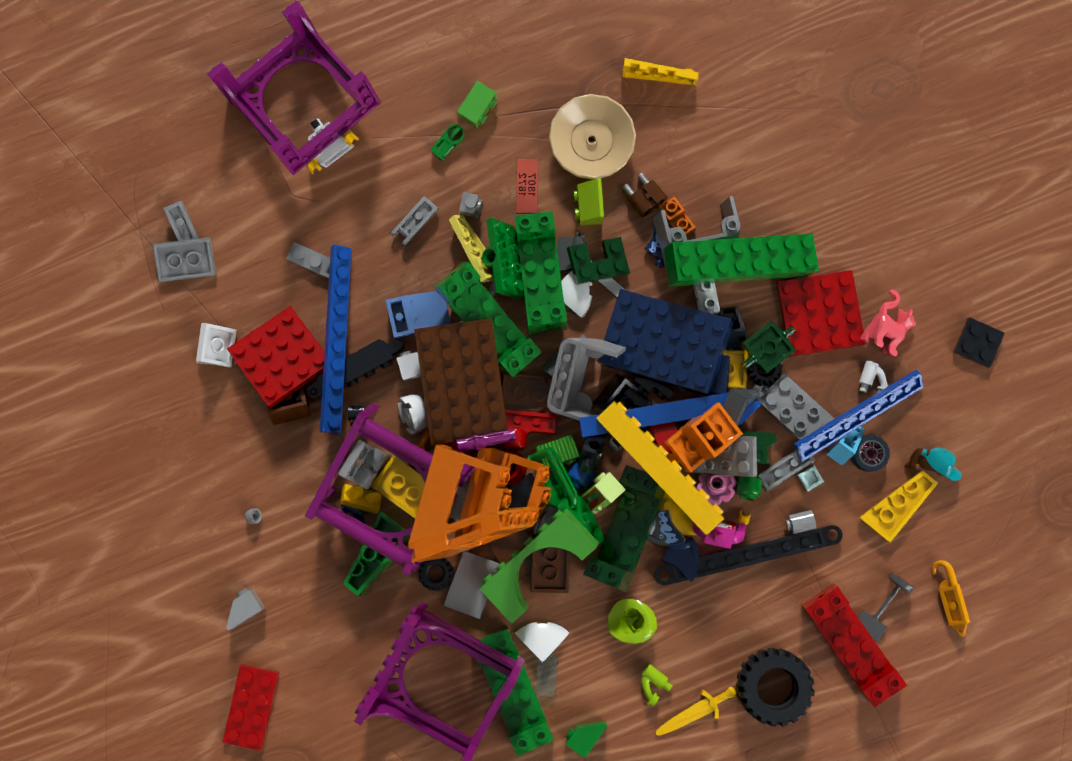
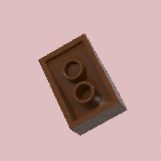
M305 385L270 409L267 406L273 425L311 416Z

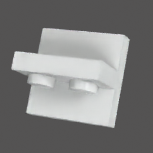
M201 323L196 363L232 367L233 357L227 348L235 343L237 330Z

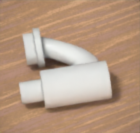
M872 361L865 362L859 380L861 384L859 391L867 393L868 387H872L876 375L881 385L877 386V393L888 387L885 373L879 367V364Z

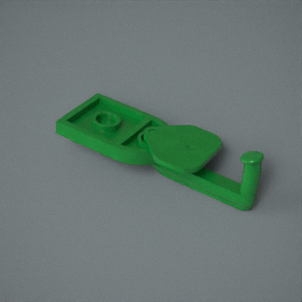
M548 447L529 455L528 459L535 462L546 458L554 473L549 476L548 481L544 484L551 487V499L548 504L561 512L567 508L599 544L604 541L605 537L588 504L581 496L577 495V491L556 450Z

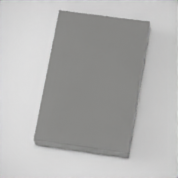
M211 237L152 244L159 282L217 275Z
M464 551L443 606L480 619L487 601V597L480 590V587L483 585L482 580L489 573L491 575L497 572L495 568L500 563Z

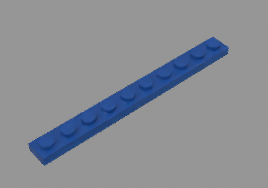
M335 244L331 246L320 433L339 435L341 434L351 248Z

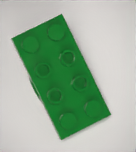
M493 217L486 220L490 247L483 251L482 262L484 265L493 268L496 293L518 300L524 298V284L521 277L522 268L519 263L516 230L513 225Z

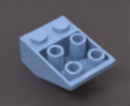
M437 291L386 300L393 335L397 340L415 336L414 329L451 324L447 304Z

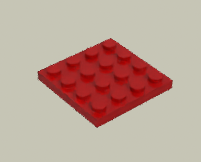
M852 270L776 283L784 329L786 330L791 325L796 328V332L788 337L790 343L796 349L789 357L866 345V342L860 339L864 330Z
M291 306L227 348L269 409L321 374L324 368V349Z

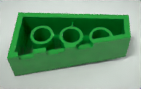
M382 511L379 512L378 518L374 526H372L373 529L386 533L404 531L401 526ZM405 535L403 538L405 546L409 543L410 536ZM393 538L392 541L397 542L396 545H398V538ZM363 544L343 584L356 596L363 597L393 561Z

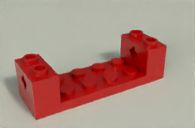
M831 584L802 604L807 614L874 708L908 686L866 630L837 585Z

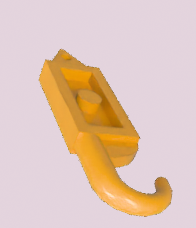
M938 560L932 565V574H936V569L939 566L944 567L948 579L940 583L939 592L948 624L963 637L965 636L970 619L960 584L957 583L952 565L947 561Z

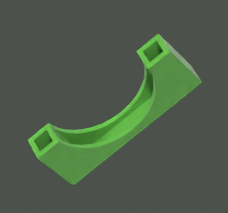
M567 508L563 512L557 511L551 517L553 521L549 525L544 523L537 530L539 532L538 535L535 537L531 535L523 543L525 546L521 550L517 548L509 555L511 559L507 563L502 561L495 568L497 570L495 574L491 575L489 573L482 580L483 585L480 587V590L511 624L529 606L521 594L518 583L520 566L528 555L539 549L555 547L570 551L583 560L599 544Z

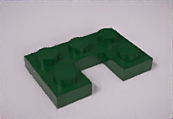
M621 237L601 242L605 259L591 262L587 243L567 248L576 285L630 274Z

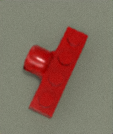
M505 409L507 429H514L516 441L503 443L505 448L516 451L524 450L529 433L555 435L556 414Z

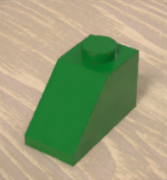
M602 720L579 724L574 729L570 728L565 735V744L586 758L607 728V722Z

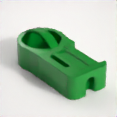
M458 124L450 125L431 148L432 154L437 156L442 162L445 161L444 157L447 156L453 147H457L463 142L465 132L462 126ZM456 128L449 136L450 130ZM461 130L462 137L459 140H452L456 133Z

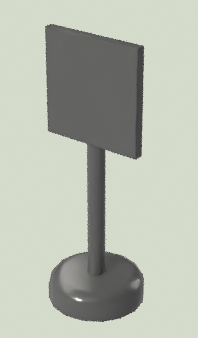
M893 572L890 574L889 579L896 587L874 617L864 610L858 616L876 643L888 628L878 621V618L900 589L907 593H912L915 589L911 584Z

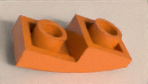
M675 196L659 206L660 210H665L667 222L672 228L679 227L683 229L686 237L696 231L695 225L686 215L685 209Z

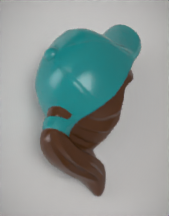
M940 447L930 450L917 448L912 453L909 462L905 464L907 468L919 464L923 469L936 472L940 476L944 475L951 481H957L962 477L961 472L954 467L956 462L955 455L947 449Z

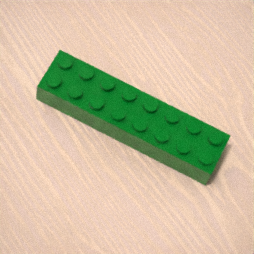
M813 233L672 242L664 248L669 287L803 277L819 271Z

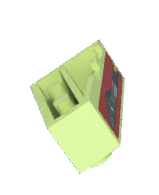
M604 472L600 473L593 480L595 484L581 496L588 504L593 516L600 512L602 508L611 504L625 491V488L610 472L606 474Z

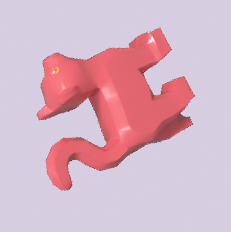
M892 289L889 290V294L893 297V300L883 303L878 314L874 316L860 339L866 343L874 339V344L876 347L882 348V353L890 357H896L898 353L896 347L905 338L907 330L914 327L916 322L912 315V309L907 312L898 309L896 322L887 315V310L895 308L900 302L899 293Z

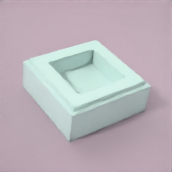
M815 465L797 475L807 492L824 482Z

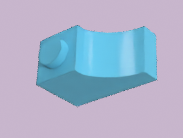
M860 426L830 445L826 455L840 465H843L856 453L865 429Z

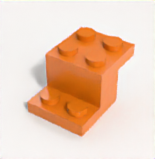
M718 402L702 415L692 418L669 437L665 444L687 473H691L704 461L717 457L743 433Z

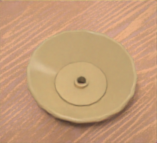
M595 94L575 97L560 107L551 121L549 133L552 154L561 167L576 177L593 180L611 176L623 168L634 152L636 139L633 120L625 108L608 96ZM592 137L595 139V142L591 143L588 139Z

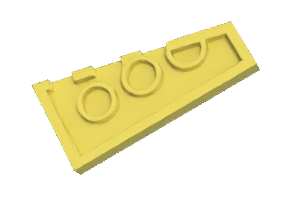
M453 215L449 219L452 229L461 242L472 266L481 276L479 278L480 281H494L493 268L484 265L482 262V253L486 248L464 215Z

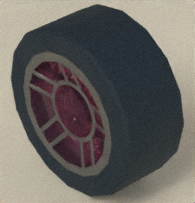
M863 436L856 453L851 459L860 470L865 472L878 471L888 463L890 449L887 443L878 436ZM868 450H873L872 457L867 455Z

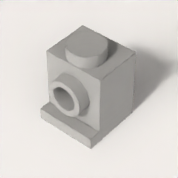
M463 192L459 209L460 215L479 219L483 200L479 199V196L476 194Z

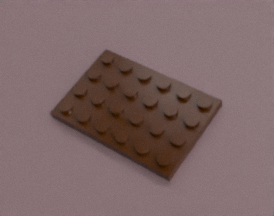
M492 318L414 329L430 444L437 445L456 442V440L470 438L476 434L480 436L507 431Z

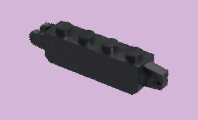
M378 339L345 358L344 387H353L359 383L358 380L364 376L369 378L376 374L375 370L391 366L393 364L392 361L395 360L394 355L403 350L404 343L397 339L389 343ZM323 372L316 377L317 381L307 388V392L312 399L322 396Z

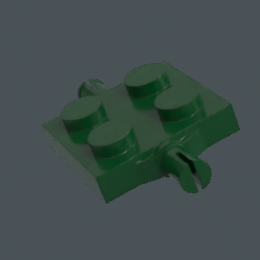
M773 321L769 322L741 344L749 354V358L742 362L741 365H746L744 369L747 370L755 363L766 375L796 351L788 338L796 332V328L791 325L785 331H782Z

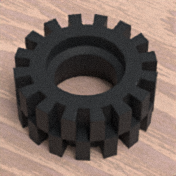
M755 363L747 369V375L750 376L749 379L753 380L755 384L770 385L780 378L783 364L777 365L768 375H761L757 370L758 365Z
M447 558L423 561L419 566V581L428 590H442L452 581L454 575L453 567ZM434 565L440 566L443 569V577L437 581L432 580L428 574L429 569Z

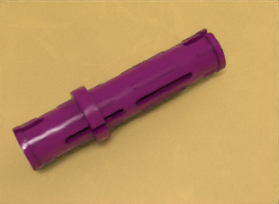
M514 429L480 436L476 434L470 438L456 440V447L458 452L472 449L480 450V448L514 442L516 441Z

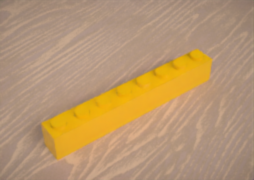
M615 401L612 402L596 419L706 535L709 534L724 520L722 516L723 510L716 503L712 505L708 501L709 495L703 489L699 491L694 486L696 484L695 480L689 474L685 476L680 471L683 468L676 460L671 461L667 457L669 453L661 445L659 447L656 446L653 442L655 438L648 431L644 433L640 429L641 423L634 416L630 418L625 413L628 410L621 402L618 404Z

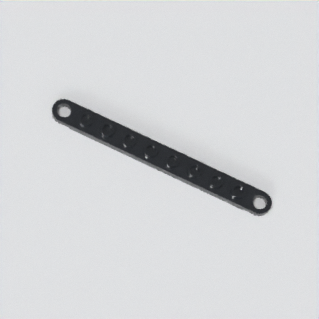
M829 525L700 556L698 572L695 578L835 545L842 540L843 533L838 526ZM831 529L837 532V538L833 541L827 537ZM671 564L659 566L654 572V579L660 585H669L687 580ZM662 570L669 572V578L666 581L659 579L658 575Z

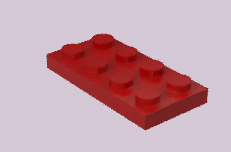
M244 664L240 665L222 743L259 751L262 750L279 672Z

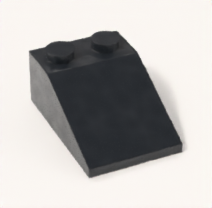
M617 373L593 402L602 411L614 401L617 404L621 402L627 410L657 405L630 381ZM648 426L640 427V429L644 433L646 432V429L649 428Z

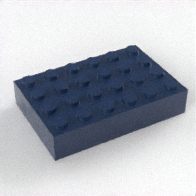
M620 289L604 341L626 347V350L617 358L604 354L598 358L597 362L604 367L704 396H711L733 322L726 317Z

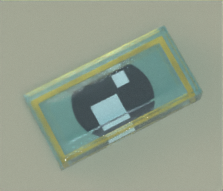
M549 655L543 662L538 658L536 695L555 696L558 656Z

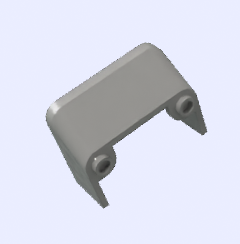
M733 196L728 197L720 204L724 218L721 222V234L687 240L683 229L679 227L669 228L665 210H661L653 217L665 267L664 248L672 242L739 238L740 222Z
M565 339L560 344L547 400L548 408L554 413L579 420L581 417L601 414L591 410L593 405L591 396L581 392L588 358H600L604 354L617 358L625 352L626 347L600 339Z

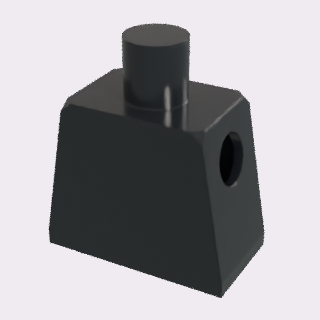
M608 433L585 437L577 463L583 472L591 473L592 470H596ZM594 441L597 442V445L593 447L590 446V443Z

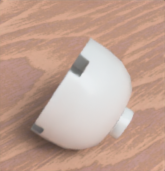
M408 395L398 399L400 403H397V408L402 423L406 422L409 426L406 430L410 434H415L425 429L428 423L424 399L418 395Z

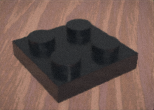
M969 317L966 320L953 353L990 368L1005 333Z

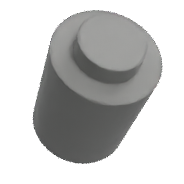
M812 510L788 515V520H785L786 528L792 534L816 529V521Z

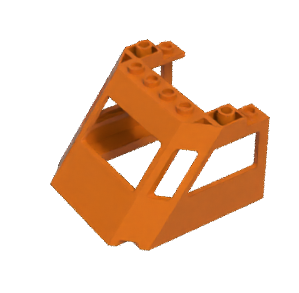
M436 445L408 543L409 549H414L411 559L412 563L448 558L532 527L551 499V487L544 485L549 479L548 470L550 466L490 446L480 448L477 458L454 451L452 447ZM513 463L537 471L527 507L508 508L512 500L510 496L512 490L506 488V485L510 478ZM464 464L473 466L475 470L471 475L459 521L448 524ZM456 531L453 539L447 538V534Z

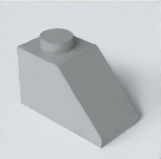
M245 588L237 593L238 598L233 600L226 627L228 631L266 609L254 589L248 591Z

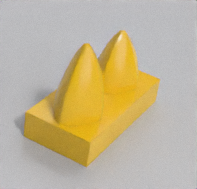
M345 484L342 489L341 504L377 514L380 511L381 494L377 491L373 492L363 489L360 485L352 486Z

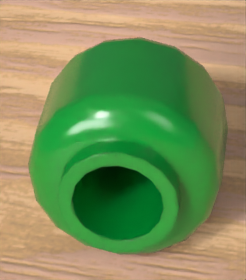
M738 476L736 493L740 495V499L754 501L755 498L761 495L762 479L760 477Z

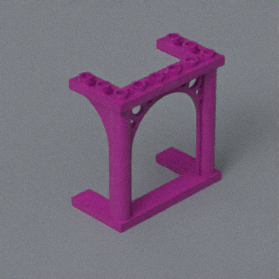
M297 0L288 5L282 12L294 32L286 36L280 44L272 48L264 57L257 60L252 67L241 73L237 79H235L223 62L214 66L207 73L231 105L234 104L270 145V148L293 176L381 103L366 75L362 71L356 76L318 35L308 15ZM305 46V53L300 57L297 56L296 52ZM297 62H311L324 67L356 102L297 150L285 134L283 135L268 118L263 105V97L268 82L280 69ZM253 87H259V91L257 93H248Z
M373 403L357 415L305 517L312 520L316 516L404 567L402 572L409 576L412 570L416 572L422 562L412 563L411 559L414 549L406 547L403 541L405 535L411 536L413 526L396 533L381 532L329 504L337 489L333 487V484L340 472V466L349 456L350 450L359 435L410 463L420 473L424 482H426L433 454L374 422L373 420L380 406ZM464 464L458 487L462 488L473 474L474 467ZM457 493L455 494L454 502L458 497ZM393 538H398V545H396L397 542L392 541Z
M421 602L418 607L414 606L402 623L399 629L401 635L399 639L396 638L391 647L394 651L392 655L388 654L382 664L385 666L384 670H379L374 679L377 682L375 687L370 686L368 692L359 703L354 712L357 714L354 722L361 726L364 720L372 716L392 717L413 726L461 753L463 756L460 761H471L479 742L503 700H507L514 688L525 659L519 656L516 660L510 658L426 611L428 605ZM418 629L426 633V641L423 642L418 639ZM431 632L434 633L433 635L438 636V638L433 639ZM412 639L416 643L415 647L410 646L412 644ZM435 644L452 646L507 676L472 738L420 709L408 695L404 683V671L409 658L419 649ZM395 672L399 674L398 678H389L393 677ZM397 683L400 689L392 692L387 689V685ZM399 695H403L404 700H402L400 697H396H398Z

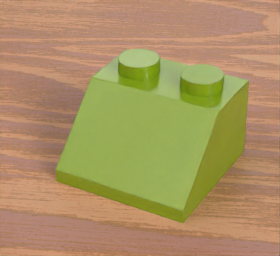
M601 178L577 184V190H574V202H578V209H575V219L579 220L580 226L603 223L604 209Z

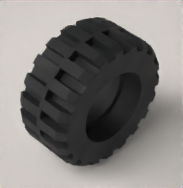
M761 649L757 651V654H751L748 657L749 660L746 663H742V670L737 674L738 683H736V689L738 690L739 701H741L744 709L759 722L774 727L776 725L787 726L788 722H797V718L800 715L804 716L807 713L805 711L807 706L811 707L813 703L810 700L811 696H814L815 690L812 689L814 679L810 675V669L800 658L784 649ZM773 668L786 671L790 675L793 684L790 696L778 705L765 703L759 697L757 691L760 677L766 671Z

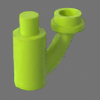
M648 664L642 672L641 683L648 699L646 704L653 707L657 703L659 696H657L656 692L652 694L649 683L652 682L661 689L663 687L667 691H670L673 685L668 682V677L651 664Z

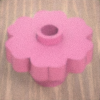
M707 473L699 475L700 483L697 489L699 491L703 489L709 495L708 501L712 505L716 503L719 506L722 501L729 502L734 496L735 491L733 488L736 486V480L733 475ZM718 483L720 488H714L713 484Z

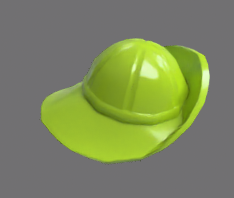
M622 599L613 605L608 615V630L620 642L642 643L649 640L656 632L657 619L654 612L646 604L635 599Z

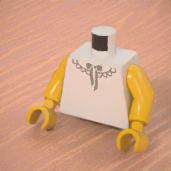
M320 119L312 121L310 126L314 133L308 137V140L310 141L328 126L330 122L323 125ZM349 129L307 164V169L311 174H314V169L322 170L320 165L328 167L354 147L352 141L354 139L358 141L359 138Z

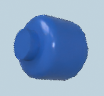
M577 461L569 470L568 475L576 489L579 490L580 487L586 489L594 480L596 473L593 470L591 473L583 472L581 467L577 465Z

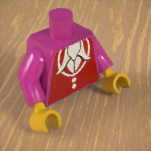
M741 510L738 517L739 523L723 520L707 535L693 522V531L706 544L731 549L732 544H738L743 541L751 513L749 512L748 516H743V510Z

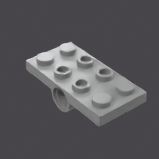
M785 373L768 389L762 399H758V401H761V405L778 420L779 424L799 440L835 419Z
M740 436L717 457L704 461L693 472L746 477L757 476L756 437Z
M359 439L352 446L348 459L342 462L338 474L368 489L371 488L372 483L377 478L390 455Z

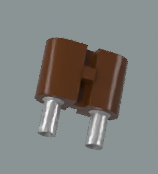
M640 173L637 177L644 184L641 190L638 189L634 192L628 184L624 185L623 189L630 196L628 198L630 204L641 217H645L655 207L657 208L663 204L668 197L654 180L649 181L643 173Z

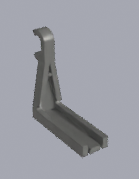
M755 384L753 389H730L723 408L737 426L747 404L762 399L766 395L768 387L764 384H761L760 387Z

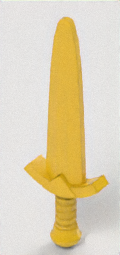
M728 687L725 692L713 698L707 691L702 689L701 695L705 696V698L661 725L656 730V735H664L677 730L711 712H714V718L718 719V703L720 704V702L728 698L736 697V690L733 687Z

